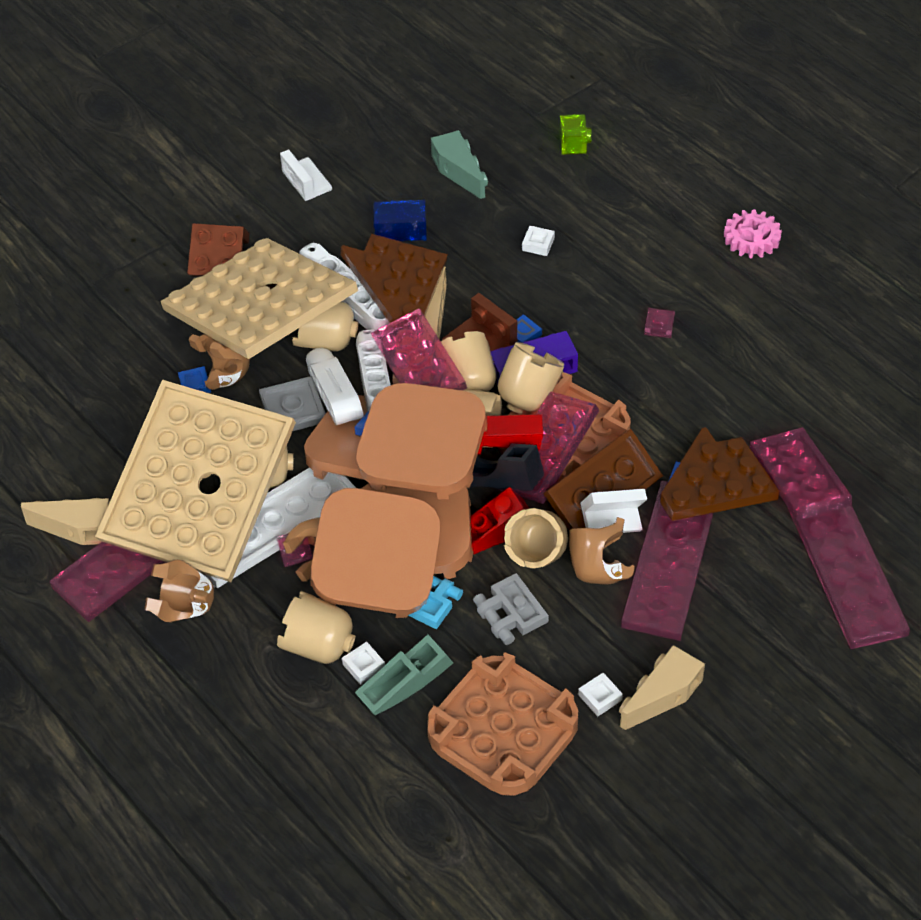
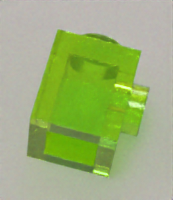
M585 114L560 116L562 154L587 153V143H591V128H586Z

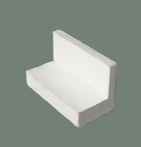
M290 150L280 153L282 172L305 201L332 190L330 183L309 157L298 161Z
M645 489L591 493L581 502L586 528L600 529L616 523V518L619 517L625 519L623 533L643 530L638 507L647 500Z

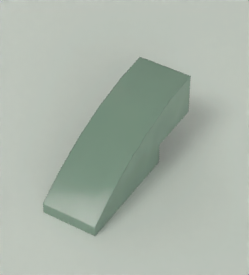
M426 635L408 653L404 654L400 651L355 693L370 711L377 715L422 689L451 666L453 662L429 635Z

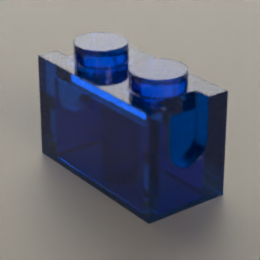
M425 200L374 202L375 235L397 241L427 240Z

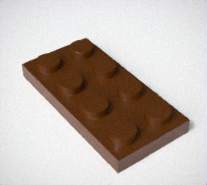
M629 429L543 492V494L570 531L576 528H586L581 502L591 493L647 489L663 475L632 429Z

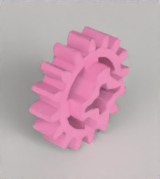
M754 209L751 214H748L745 210H742L741 216L734 213L733 218L727 220L724 229L725 244L731 245V251L739 250V256L748 253L749 258H753L754 254H758L762 258L764 252L772 254L773 248H778L781 239L780 223H774L775 217L773 216L765 217L766 212L764 211L760 215L756 214Z

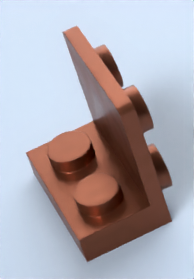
M192 223L188 274L190 276H204L212 271L215 266L231 260L235 254L242 252L243 243L249 244L248 231L244 227Z
M478 293L471 298L472 317L442 338L443 341L448 337H452L453 341L465 338V332L478 331L485 334L490 351H494L499 348L515 345L517 342V320Z

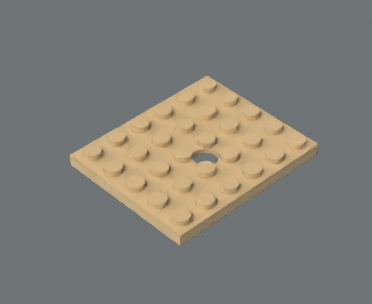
M266 238L257 241L253 247L246 251L235 254L226 263L215 266L212 271L204 276L193 279L184 288L171 292L167 298L160 302L166 312L245 358L250 359L359 290L356 281ZM267 284H277L272 289L266 286Z
M162 380L95 537L99 541L165 562L174 559L183 560L200 573L232 582L296 424L294 418ZM211 474L219 476L221 485L215 493L204 494L200 491L199 485L203 478H207Z

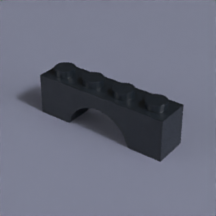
M511 443L498 461H489L477 456L472 472L473 481L470 487L481 486L493 487L495 489H508L511 487L520 491H532L544 476L537 445Z

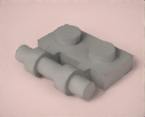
M517 573L492 585L491 593L493 597L488 600L482 593L476 595L473 599L478 607L477 612L483 619H487L492 626V633L496 638H501L505 645H509L515 640V637L510 632L511 629L517 627L520 633L525 635L548 623V614ZM503 608L508 616L501 619L496 610Z

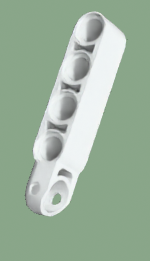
M310 243L300 250L299 254L356 281L359 291L342 302L347 303L352 308L354 319L366 330L375 329L379 338L389 336L392 333L393 326L350 268L340 259L329 254L320 244ZM310 248H315L316 250L311 252Z
M375 329L360 331L356 339L367 412L370 411L376 395L385 387L391 386L383 346L378 340Z
M315 348L310 351L306 356L309 374L313 377L317 391L335 425L364 417L359 397L338 359L333 356L330 350L325 348Z

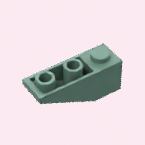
M459 130L432 137L431 153L439 172L480 199L485 198V187L488 186L487 176L484 171H480L476 155L472 156L468 140L463 139Z

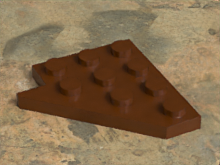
M371 234L364 251L342 245L341 257L393 327L419 333L446 265L448 254Z
M704 427L662 491L660 503L671 521L778 500L780 491L742 437L716 442L708 429Z

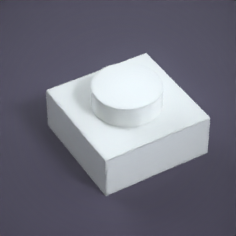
M529 226L522 243V251L547 256L554 241L555 231Z
M367 642L342 657L344 667L360 685L385 666L383 659Z
M604 673L580 687L578 692L581 699L597 716H600L621 702L623 697L620 690Z

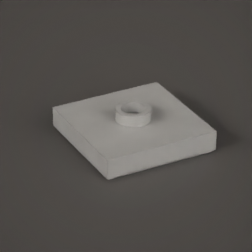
M312 376L259 389L264 410L294 418L296 424L293 431L318 425L326 414Z

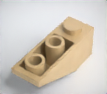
M109 498L21 503V509L27 525L81 545L109 544L99 541L95 537L110 503Z
M674 645L667 654L662 653L655 662L653 672L649 676L644 675L640 680L632 698L628 696L623 701L619 709V713H621L620 727L627 730L685 703L703 681L705 664Z

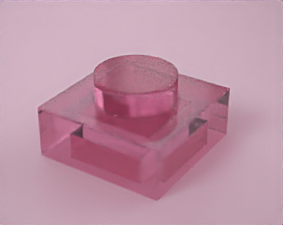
M648 308L644 335L671 338L675 311Z
M289 533L276 537L284 567L313 559L307 537H305L301 545L286 554L283 542Z

